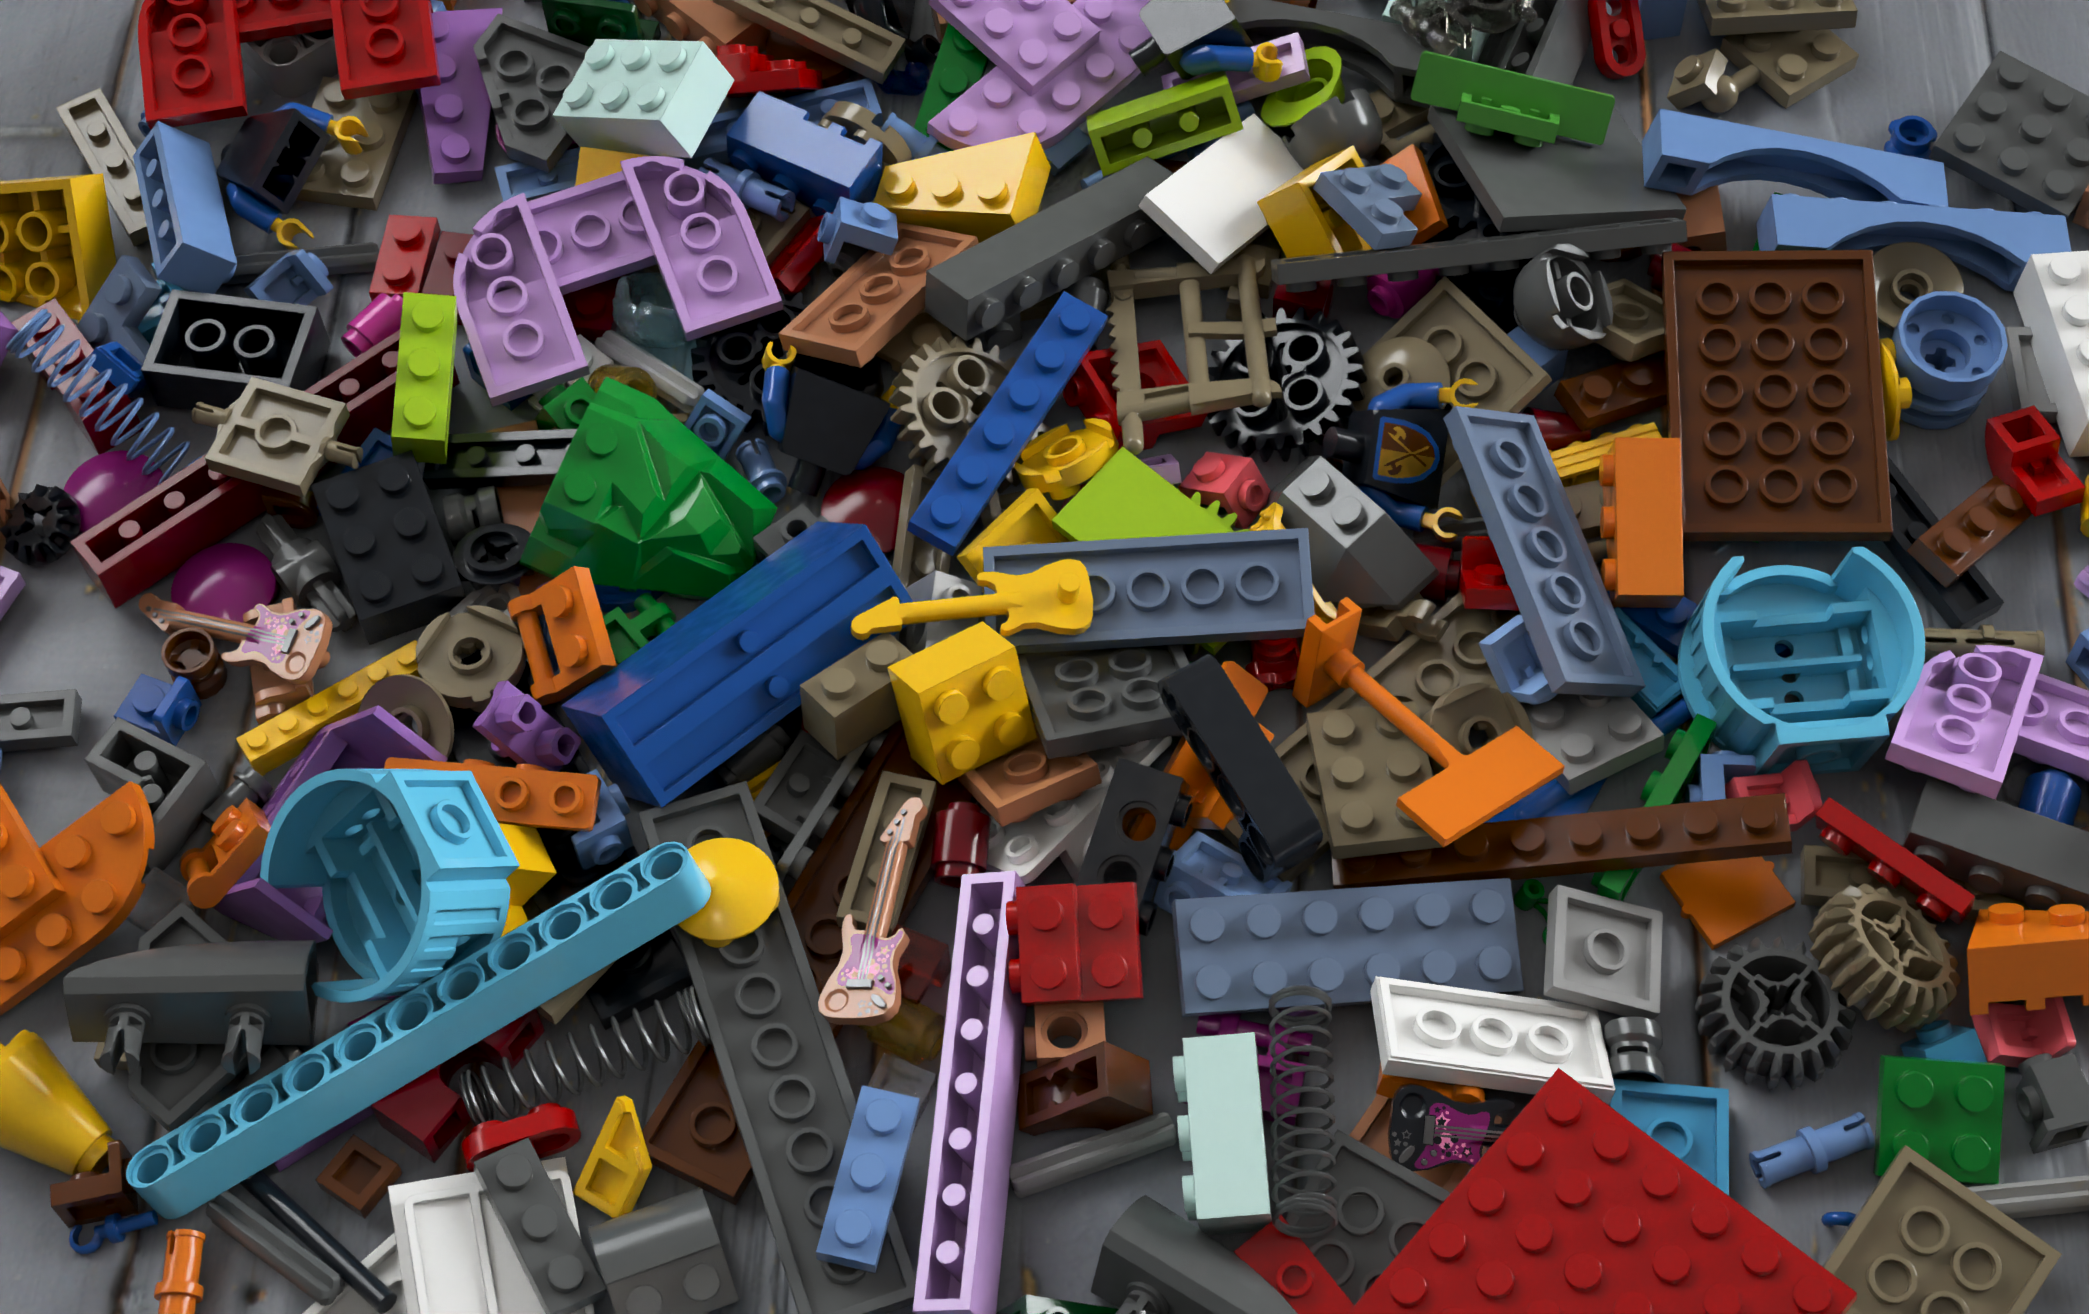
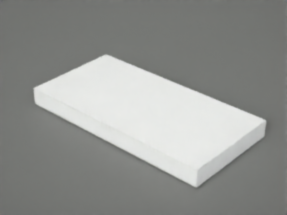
M1254 113L1242 122L1243 130L1220 138L1147 193L1138 205L1210 274L1214 273L1270 228L1257 201L1304 170L1291 156L1283 140Z
M1375 976L1370 994L1382 1074L1536 1095L1555 1071L1560 1068L1608 1105L1610 1104L1616 1090L1597 1009L1579 1004Z

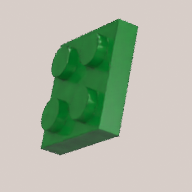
M1880 1055L1873 1173L1877 1176H1883L1899 1150L1906 1145L1958 1182L1999 1184L2005 1065L2000 1063Z

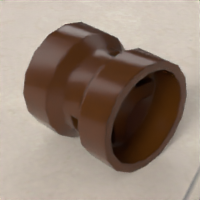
M191 627L174 632L165 640L161 649V659L173 682L178 676L189 679L200 700L216 695L224 687L227 681V668L210 634L203 629Z

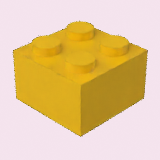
M983 621L887 667L911 758L942 785L1037 738L1016 648Z

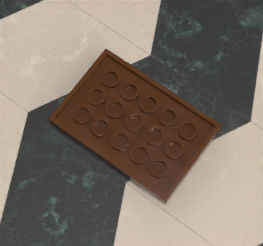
M1873 250L1663 252L1661 274L1668 438H1680L1683 541H1890L1893 534Z

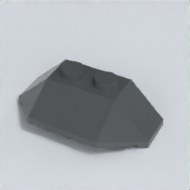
M1511 0L1499 14L1477 63L1572 85L1592 39L1588 16V0Z
M1308 456L1269 493L1265 509L1273 502L1283 506L1281 523L1286 529L1308 528L1312 584L1324 602L1331 601L1335 607H1338L1339 601L1348 597L1360 608L1383 606L1385 610H1401L1440 574L1437 568L1394 520L1322 456Z

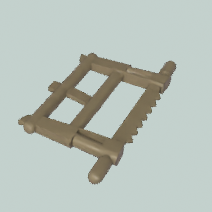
M1129 254L1110 264V270H1107V278L1113 303L1107 309V314L1112 316L1107 323L1109 327L1113 328L1108 334L1109 339L1114 340L1109 347L1110 351L1115 353L1110 362L1116 365L1111 371V376L1117 378L1112 384V389L1119 391L1117 392L1116 410L1118 425L1122 426L1123 447L1134 456L1140 454L1144 448L1143 421L1189 412L1193 416L1248 405L1265 408L1271 403L1272 398H1283L1280 385L1274 380H1270L1265 337L1277 336L1275 317L1262 319L1257 278L1261 277L1266 270L1265 259L1255 261L1251 255L1243 254L1237 259L1227 261L1212 274L1198 262L1176 263L1177 267L1130 269ZM1238 285L1242 321L1203 322L1200 291ZM1180 294L1188 384L1141 389L1134 300ZM1205 339L1244 340L1249 378L1210 382Z

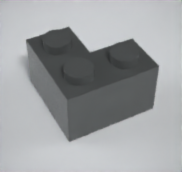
M117 717L84 759L102 790L110 795L129 781L141 786L151 809L155 834L154 850H149L144 873L155 879L159 878L204 819L201 813L205 809L207 810L223 794L206 761Z

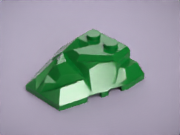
M606 376L593 402H590L543 501L539 517L530 534L519 564L552 579L573 566L589 568L593 584L619 587V591L636 593L637 589L668 592V595L671 597L709 600L751 569L757 556L752 538L771 525L778 507L732 466L727 464L654 397Z

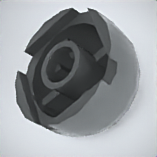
M1366 89L1351 90L1350 92L1354 99L1341 104L1337 96L1331 98L1309 111L1291 126L1295 136L1291 138L1284 135L1282 140L1291 156L1301 168L1306 169L1310 165L1352 145L1364 166H1371L1368 160L1376 154L1380 147L1383 129L1377 109Z
M1570 243L1557 244L1530 260L1517 276L1513 289L1514 317L1518 326L1535 342L1551 350H1573L1596 342L1606 335V333H1602L1603 328L1611 325L1613 320L1612 298L1600 270L1591 274L1587 266L1582 262L1589 258V256L1583 250Z

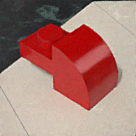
M2032 405L1987 419L1985 448L1993 477L1997 475L2006 485L2015 489L2020 494L2023 503L2036 517L2082 503L2086 487L2058 454L2061 437L2039 410Z

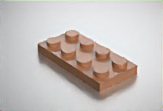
M899 222L897 224L898 241L892 255L874 250L867 251L778 333L783 349L788 351L790 345L796 348L798 354L862 368L925 308L926 270L979 243L977 237Z

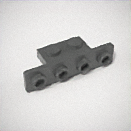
M801 729L754 800L763 830L789 844L775 868L781 883H783L787 875L795 880L798 879L814 852L806 847L813 835L821 839L824 838L839 813V810L832 807L839 795L846 799L849 798L865 772L857 766L864 755L871 760L873 759L889 734L887 730L882 731L849 752L847 756L845 755L837 760L812 735Z

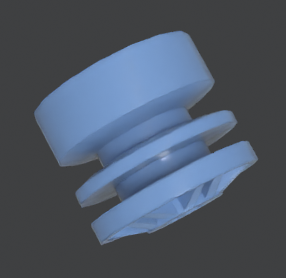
M1934 291L1917 297L1904 309L1891 338L1895 345V364L1899 378H1908L1912 388L1911 406L1907 409H1901L1900 419L1924 429H1948L1964 423L1977 410L1981 399L1987 392L1988 385L1993 381L2000 369L2008 348L2005 327L1995 312L1977 298L1956 291Z

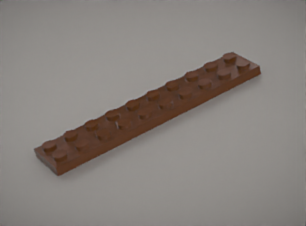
M901 720L896 722L891 728L888 736L787 896V901L819 995L838 966L843 952L842 927H838L836 915L882 770L935 781L937 785L935 802L894 935L898 929L902 928L935 872L930 867L936 813L947 810L948 804L952 802H969L973 804L977 802L957 778L942 785L911 758ZM829 1022L833 1036L836 1038L843 1025ZM698 1040L643 1128L642 1133L651 1164L736 1205L754 1175L712 1045L709 1044L708 1047H705Z

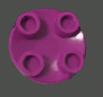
M125 450L102 453L80 465L69 477L64 487V491L74 498L79 507L81 515L79 531L82 533L86 532L156 487L163 476L161 469L157 468L148 475H142V469L149 457L141 454L133 460H126L128 451Z
M222 543L207 547L185 561L174 577L171 587V601L177 603L186 611L243 623L244 613L255 609V605L259 603L265 606L270 605L271 601L279 594L280 587L271 571V562L262 552L245 544Z

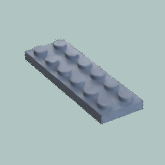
M1455 406L1443 418L1469 482L1471 493L1475 497L1487 527L1489 538L1494 545L1506 575V581L1520 610L1525 629L1531 638L1543 668L1544 677L1548 681L1552 693L1633 697L1646 685L1534 415Z
M1308 528L983 547L984 572L1022 575L1032 573L1045 565L1063 559L1081 561L1088 572L1093 596V618L1090 627L1084 633L1077 635L1056 634L1041 629H1024L1011 636L1004 637L1015 646L1017 654L1304 637L1307 619L1315 615ZM984 587L985 595L995 594L994 590ZM1006 615L985 617V623L999 634L1001 624L1008 620Z
M1510 878L1175 899L1171 903L1182 1017L1269 1011V999L1282 988L1293 985L1312 986L1326 992L1332 1000V1007L1372 1004L1370 990L1375 976L1507 995L1519 994L1524 991ZM1293 995L1279 1000L1275 1004V1008L1278 1011L1302 1005L1323 1008L1326 1004L1316 997Z

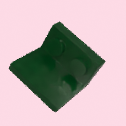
M609 0L541 1L548 32L588 47L593 45L595 39L659 40L661 36L659 21L639 19L637 7L631 3Z

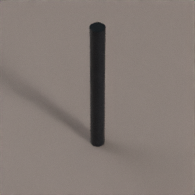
M260 1170L240 1182L250 1194L322 1261L336 1271L378 1313H386L394 1306L397 1295L264 1172Z

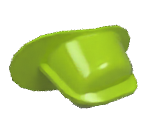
M1319 46L1305 50L1310 81L1268 94L1260 115L1265 124L1272 127L1294 124L1309 111L1336 96L1341 104L1344 103L1345 86L1341 77L1342 58L1335 49Z

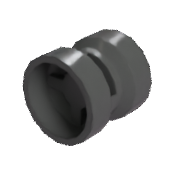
M494 485L478 488L476 493L464 497L459 493L442 496L448 532L454 547L466 534L479 527L490 524H504ZM474 509L477 510L479 522L476 521Z
M1634 1016L1620 1017L1606 1023L1604 1026V1042L1606 1049L1610 1052L1609 1064L1613 1079L1663 1083V1064L1657 1059V1051L1661 1049L1663 1044L1661 1025L1652 1019Z

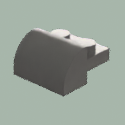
M702 1187L588 1227L594 1252L615 1314H705L740 1301Z

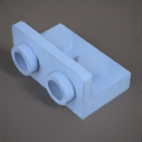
M1196 831L1176 851L1171 873L1166 882H1159L1154 903L1172 914L1171 903L1175 899L1290 892L1293 883L1288 880L1282 882L1277 877L1266 883L1259 882L1248 869L1241 854Z

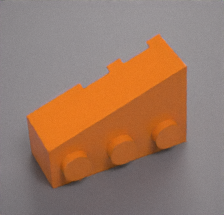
M1615 437L1607 455L1600 456L1599 482L1603 489L1604 503L1600 514V534L1602 539H1606L1607 559H1603L1601 565V579L1606 591H1610V601L1613 607L1676 608L1684 596L1680 438Z
M1998 903L1989 906L1988 909H1980L1967 947L1970 1016L1989 1014L1988 1003L2024 1000L2026 1011L2046 1009L2045 998L2081 996L2083 1006H2089V911H2085L2084 907L2076 904H2058L2051 906L2048 910H2024L2022 905L2016 903Z

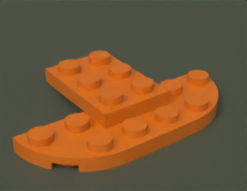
M129 781L39 848L0 783V1016L104 941L126 920L136 906L146 886L141 881L146 869L149 850H154L155 845L152 813L140 785Z

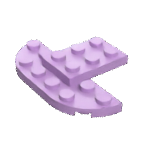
M929 0V5L997 66L928 122L927 133L935 137L938 142L953 150L1032 132L1036 133L1043 150L1054 146L1086 120V116L1095 113L1140 74L1141 71L1128 52L1152 36L1139 16L1140 10L1150 0H1076L1073 4L1067 0Z

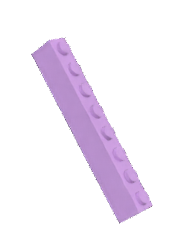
M1016 871L963 874L961 878L913 1302V1312L915 1314H996L1010 1178L1009 1168L1012 1158L1027 1005L1022 1004L1021 993L1012 994L1009 983V960L1019 958L1018 935L1009 936L1006 903L1007 901H1016V887L1026 886Z

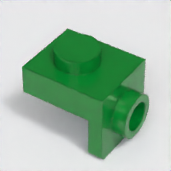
M583 377L568 388L563 384L557 385L538 401L542 406V409L534 419L537 421L538 428L540 430L578 429L590 402H593L596 393Z

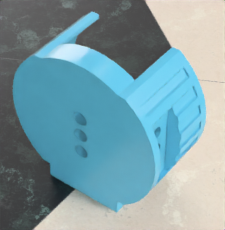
M1863 546L1852 547L1831 576L1827 573L1802 566L1774 565L1750 570L1735 577L1744 563V556L1732 557L1720 570L1693 612L1684 629L1679 645L1677 665L1679 684L1693 719L1698 713L1717 723L1713 743L1721 750L1733 751L1739 755L1755 756L1756 770L1754 775L1781 773L1796 760H1807L1813 775L1859 771L1890 736L1889 721L1909 700L1921 676L1925 659V632L1919 609L1911 592L1899 575L1885 561ZM1775 645H1787L1791 651V656L1786 658L1779 656L1775 651ZM1784 674H1795L1796 681L1787 683L1781 678ZM1788 694L1795 695L1799 698L1800 702L1785 703V696Z
M346 768L317 774L300 785L285 801L277 813L266 839L261 860L260 877L276 889L322 887L326 919L329 928L333 930L332 937L347 963L364 979L315 982L311 987L315 995L323 999L339 1003L397 999L499 939L502 935L509 909L511 888L506 878L520 864L471 771Z

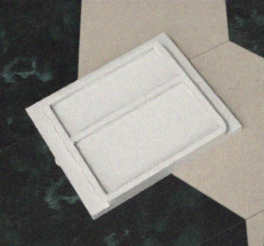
M565 1157L542 1160L541 1163L581 1239ZM475 1172L388 1186L407 1314H546ZM593 1303L571 1314H595Z

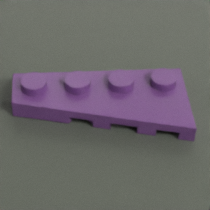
M503 8L436 11L431 13L441 85L419 88L418 93L433 184L482 181L491 102L473 46L496 15H502Z

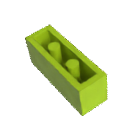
M1226 71L1214 72L1086 116L1088 133L1103 177L1116 173L1147 156L1154 160L1244 129Z
M403 292L391 432L393 456L412 450L416 462L446 464L457 334L456 296Z

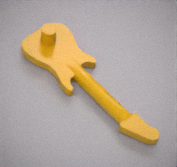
M1074 559L1059 560L1045 565L1032 573L1022 575L982 572L977 575L976 584L994 590L995 594L899 603L897 597H892L857 615L852 620L851 633L856 639L865 640L871 634L901 631L902 625L1006 615L1008 620L1001 624L1000 635L1004 637L1011 636L1024 629H1041L1064 635L1082 634L1090 627L1093 618V596L1088 572L1081 561Z

